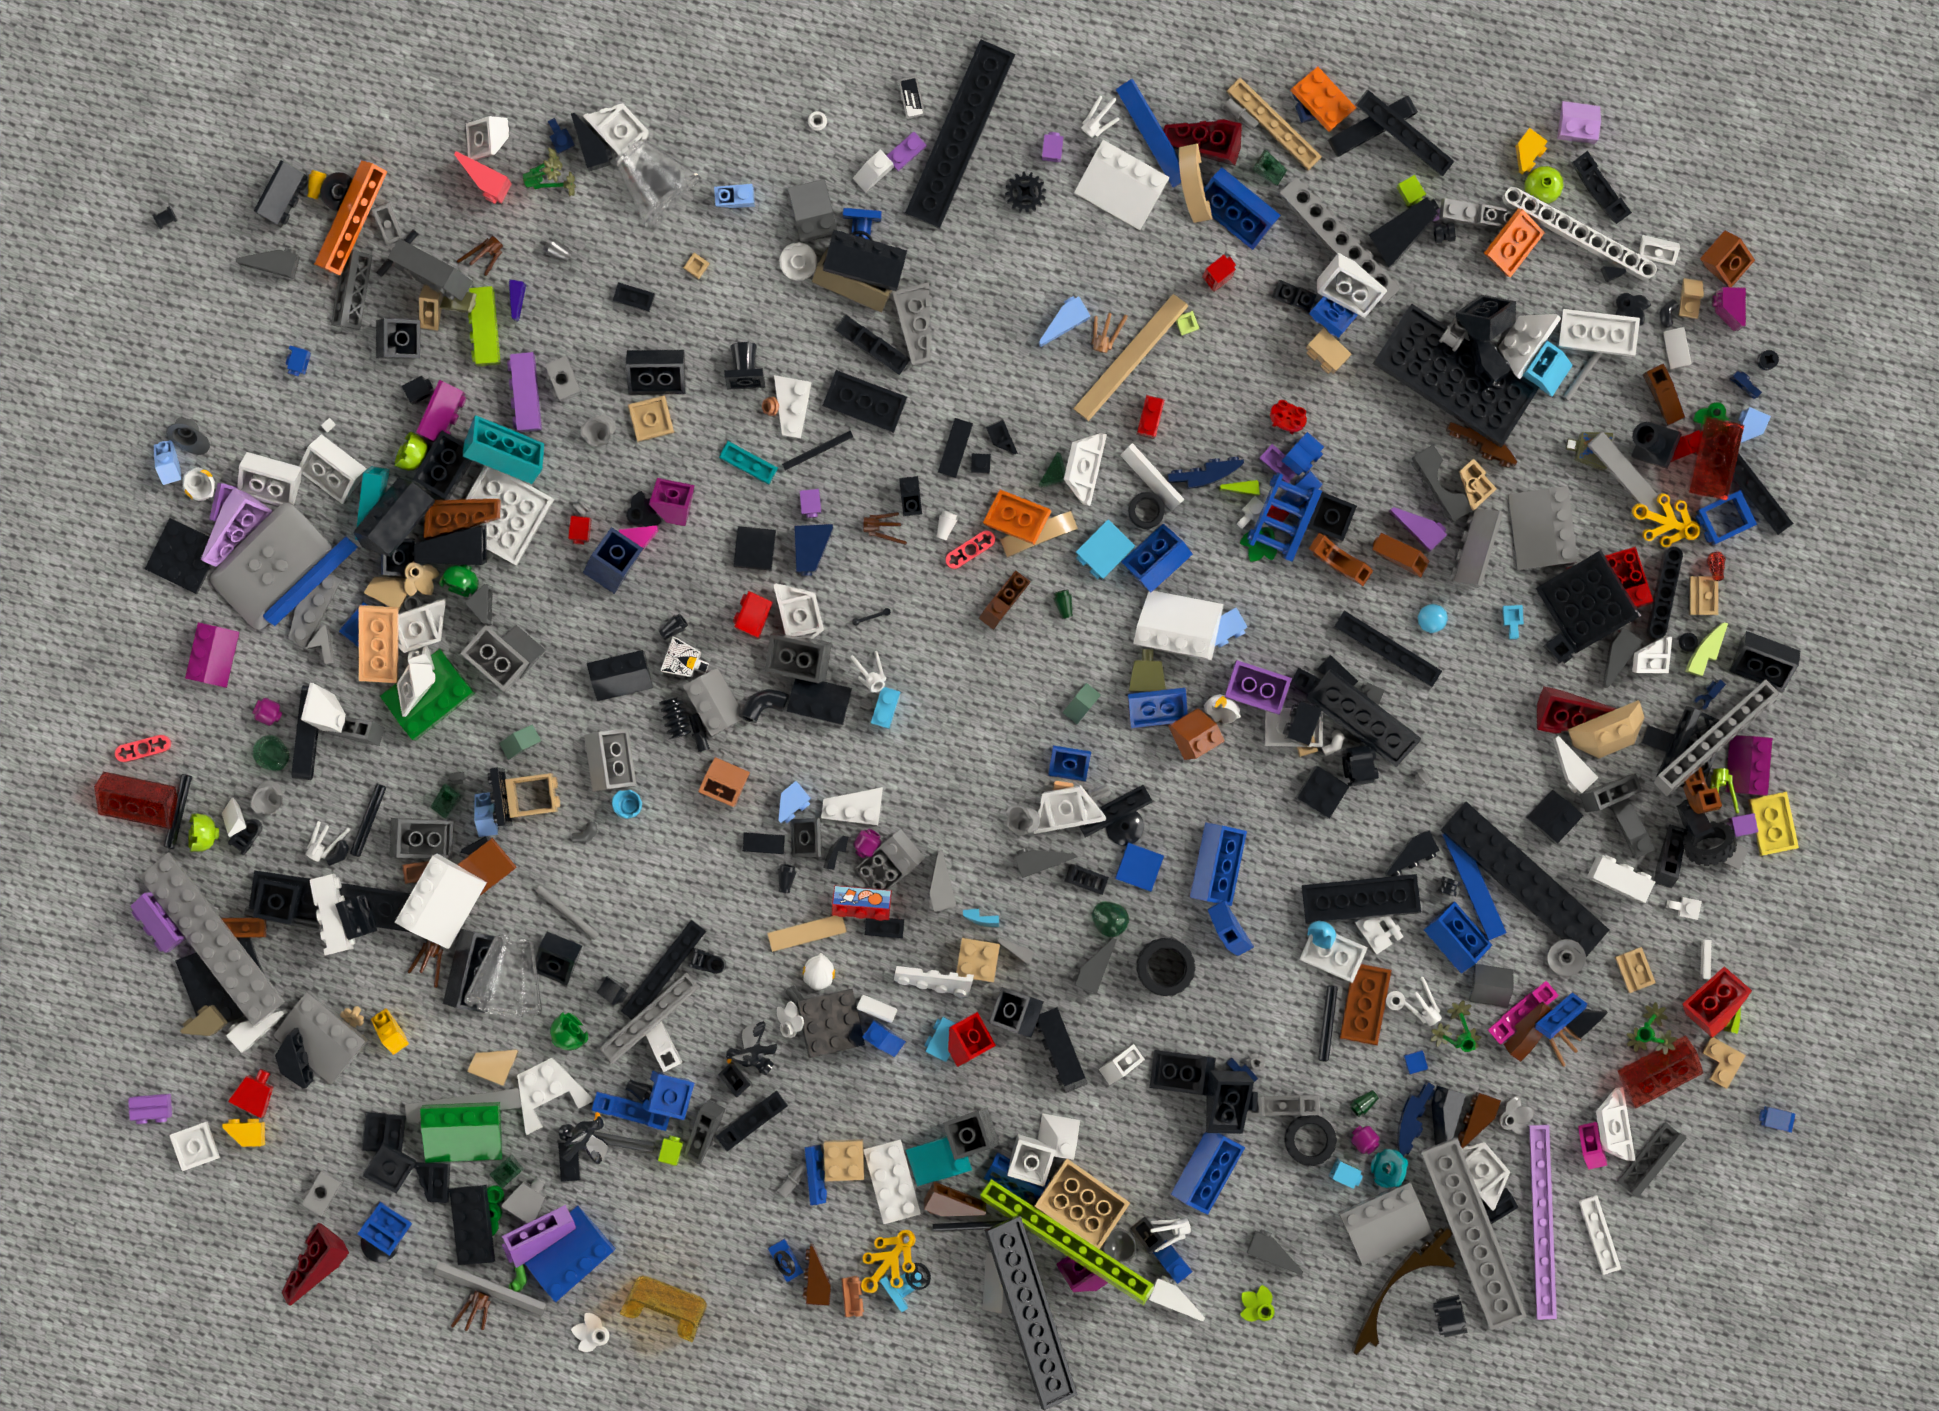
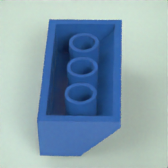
M1223 167L1210 179L1204 188L1206 201L1209 200L1212 217L1252 250L1281 216Z
M1205 822L1190 898L1213 903H1220L1225 900L1228 906H1232L1247 831Z
M1205 1132L1178 1182L1175 1184L1171 1195L1208 1215L1245 1147L1221 1133Z

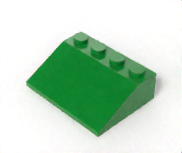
M440 648L431 655L435 670H432L435 673V682L406 717L402 716L397 683L380 695L400 726L413 741L418 740L475 694L474 690Z
M500 1102L422 1105L420 1108L425 1163L503 1159Z

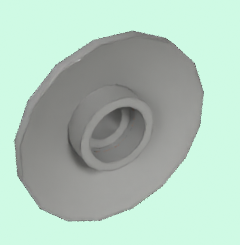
M1563 939L1550 947L1547 961L1549 967L1555 973L1561 976H1571L1582 970L1586 962V954L1578 942ZM1569 953L1570 957L1564 958L1563 954Z

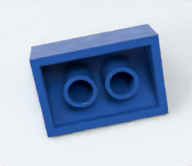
M1162 524L1121 563L1151 593L1190 558L1193 553L1183 540L1165 524Z
M1456 902L1447 907L1424 929L1429 938L1433 940L1461 974L1475 965L1492 946Z

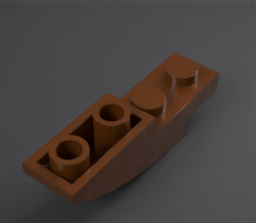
M1452 422L1448 424L1446 431L1449 432V436L1455 439L1464 438L1467 440L1466 443L1475 447L1481 445L1478 453L1482 454V458L1489 461L1493 459L1500 461L1499 465L1506 468L1514 467L1517 464L1516 458L1505 444L1500 448L1470 427L1465 428Z

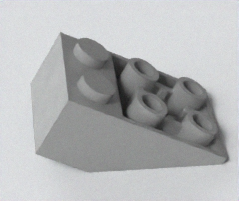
M900 829L874 851L873 855L875 854V856L867 857L854 870L870 889L889 890L920 864L925 857Z

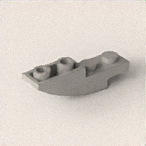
M1443 198L1441 199L1439 218L1453 220V222L1503 229L1516 210Z

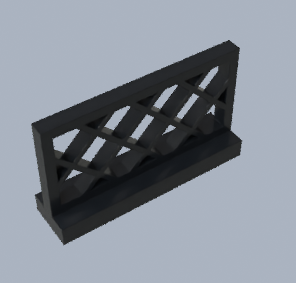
M1686 706L1657 776L1691 746L1689 740L1692 735L1696 734L1697 739L1701 738V731L1705 729L1710 730L1720 720L1696 708ZM1699 716L1704 717L1706 723L1701 728H1698L1697 725ZM1717 753L1706 762L1705 768L1702 769L1705 781Z

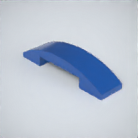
M602 1092L596 1093L592 1111L645 1124L666 1131L670 1119L669 1116L648 1112L642 1108L643 1103Z

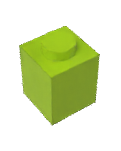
M1415 175L1399 183L1396 187L1407 207L1410 205L1414 206L1422 201V198L1426 195Z
M669 1135V1138H664L658 1161L674 1166L678 1165L684 1142L680 1141V1137Z

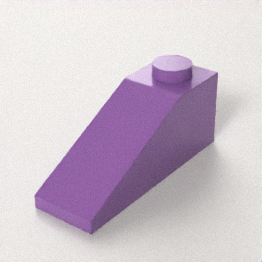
M1395 507L1389 510L1394 518L1428 552L1447 536L1445 533L1446 528L1440 522L1436 524L1433 520Z

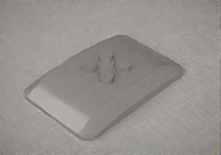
M286 502L277 507L219 564L210 575V583L252 628L263 629L269 624L263 615L334 547L293 504Z

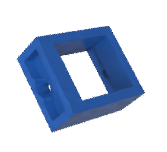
M1741 490L1697 510V515L1695 516L1697 523L1700 526L1702 525L1705 530L1703 534L1708 543L1711 542L1712 546L1757 525ZM1729 500H1733L1744 526L1717 537L1706 511Z

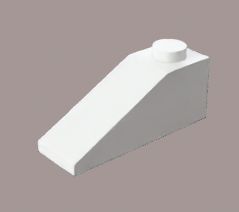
M1555 736L1553 741L1565 780L1569 783L1567 787L1574 794L1576 792L1582 794L1598 777L1559 736Z
M283 1010L272 1013L257 1026H253L249 1020L239 1024L236 1022L228 1029L230 1033L226 1037L241 1053L246 1052L288 1012Z
M1162 1275L1161 1278L1156 1277L1154 1290L1149 1296V1300L1204 1321L1203 1314L1179 1287L1172 1282V1278Z

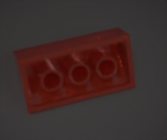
M1704 416L1688 486L1689 493L1722 500L1728 499L1745 425L1725 419Z
M103 771L94 786L99 815L165 829L172 828L178 801L176 786Z
M1686 1035L1672 1043L1675 1050L1668 1048L1667 1055L1663 1053L1662 1048L1618 1070L1620 1080L1635 1109L1704 1074L1697 1051Z

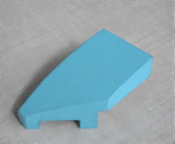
M979 909L963 910V916L979 926L999 927V916H979Z

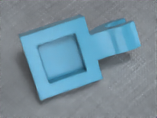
M1523 605L1503 606V626H1509V639L1519 638L1518 625L1524 624Z

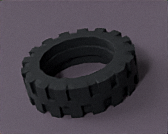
M1711 821L1710 824L1714 831L1697 839L1687 831L1683 841L1686 857H1689L1691 862H1695L1697 865L1704 864V866H1709V864L1718 865L1719 862L1727 861V858H1731L1733 852H1736L1737 849L1734 830H1731L1729 825H1725L1723 822L1716 823V821ZM1717 837L1725 840L1723 844L1713 849L1703 850L1695 847L1697 843L1707 838Z
M1319 1115L1298 1116L1295 1120L1291 1121L1286 1129L1284 1137L1286 1150L1295 1161L1302 1165L1316 1166L1323 1164L1335 1151L1337 1143L1335 1130L1325 1118ZM1315 1124L1325 1132L1326 1145L1319 1154L1313 1156L1303 1155L1296 1148L1295 1134L1303 1125Z

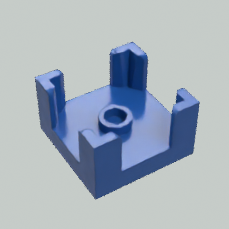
M652 1071L650 1080L654 1082L650 1099H644L642 1108L648 1112L685 1120L695 1083L686 1078H676L661 1072Z

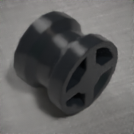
M1772 350L1764 351L1757 358L1758 367L1765 371L1773 369L1779 362L1777 353Z
M1442 876V884L1438 887L1437 891L1456 897V888L1460 886L1461 882Z

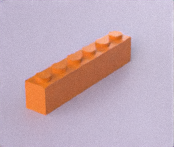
M361 160L314 265L328 272L341 275L388 171L373 163Z

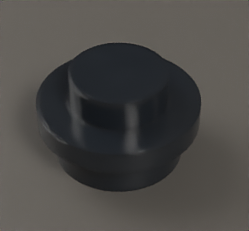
M1684 633L1679 638V647L1683 651L1691 652L1697 648L1698 639L1693 633Z

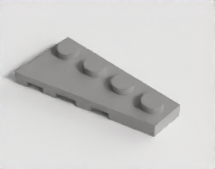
M929 282L892 292L912 366L931 361Z
M329 574L296 606L289 639L307 647L342 579Z

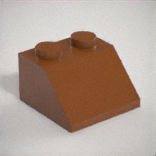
M1726 230L1700 258L1707 270L1727 287H1732L1755 261L1742 239Z
M1199 708L1168 725L1184 760L1197 759L1225 741L1218 725Z

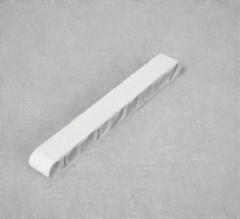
M1511 187L1504 193L1502 199L1507 207L1516 211L1518 208L1523 209L1536 223L1611 264L1626 269V272L1645 281L1656 274L1657 268L1652 261L1516 187ZM1508 194H1515L1517 200L1514 202L1510 201ZM1526 202L1533 205L1532 211L1525 208L1524 204ZM1543 211L1550 214L1549 220L1542 218L1541 213ZM1558 221L1566 222L1567 228L1561 229L1558 226ZM1575 230H1581L1584 234L1583 238L1576 237ZM1592 239L1599 240L1600 247H1594ZM1609 248H1614L1617 251L1616 257L1609 254ZM1626 257H1630L1633 259V266H1629L1626 264ZM1643 266H1646L1650 269V275H1645L1643 273Z

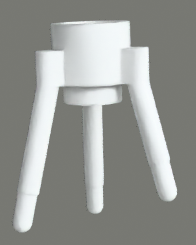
M1102 96L1098 97L1087 118L1082 122L1083 126L1081 129L1089 137H1098L1103 131L1119 121V117L1099 129L1101 125L1098 121L1113 105L1116 98H1113L1094 119L1092 116L1102 99Z
M875 651L874 655L879 674L875 672L868 674L852 655L850 658L866 677L865 680L858 676V680L869 688L871 693L881 691L885 686L884 681L886 677L883 673L878 652Z
M318 821L305 855L317 862L321 858L325 859L337 842L342 840L350 831L349 828L324 851L325 847L321 845V842L329 826L326 825L317 842H315L321 824Z
M1422 976L1420 979L1432 1006L1428 1007L1418 992H1415L1414 995L1425 1009L1422 1014L1406 1001L1404 1005L1419 1017L1423 1024L1427 1022L1429 1026H1432L1442 1017L1439 1014L1440 1009L1437 1007L1430 989Z
M1187 1218L1150 1222L1152 1225L1171 1224L1169 1226L1151 1229L1152 1233L1172 1229L1173 1234L1178 1235L1161 1245L1154 1252H1158L1179 1240L1185 1239V1234L1191 1232Z

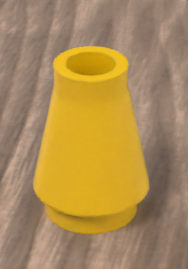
M315 170L311 171L308 177L307 197L318 199L322 182L327 174Z

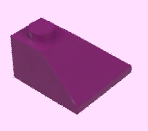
M657 478L649 505L666 523L686 526L695 485Z
M1068 1256L1056 1264L1073 1292L1097 1291L1108 1284V1282Z

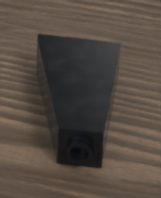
M1426 197L1369 234L1388 267L1391 268L1439 215L1437 211L1439 206L1434 198L1430 200L1429 197Z
M487 524L419 541L412 548V557L415 558V563L483 565L487 563Z

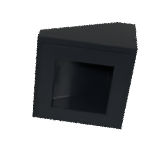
M1603 266L1600 269L1606 282L1621 277L1626 273V269Z

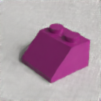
M1722 287L1712 296V307H1715V313L1733 331H1739L1746 326V288Z

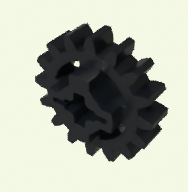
M1024 171L1021 177L1015 174V180L1009 179L1011 185H1006V189L1009 192L1005 193V197H1010L1007 200V204L1013 203L1012 210L1017 207L1019 208V213L1025 210L1026 214H1029V209L1036 212V205L1042 207L1040 200L1045 201L1046 197L1042 194L1046 193V189L1041 188L1044 186V182H1038L1039 176L1033 178L1032 172H1030L1029 176H1026ZM1021 181H1029L1028 183H1025V184H1022V183H1021ZM1035 187L1038 189V197L1033 192ZM1013 189L1018 192L1016 199L1013 197ZM1028 189L1029 196H1022V190L1026 191ZM1023 202H1030L1031 204H1029V205H1023L1022 203H1023Z

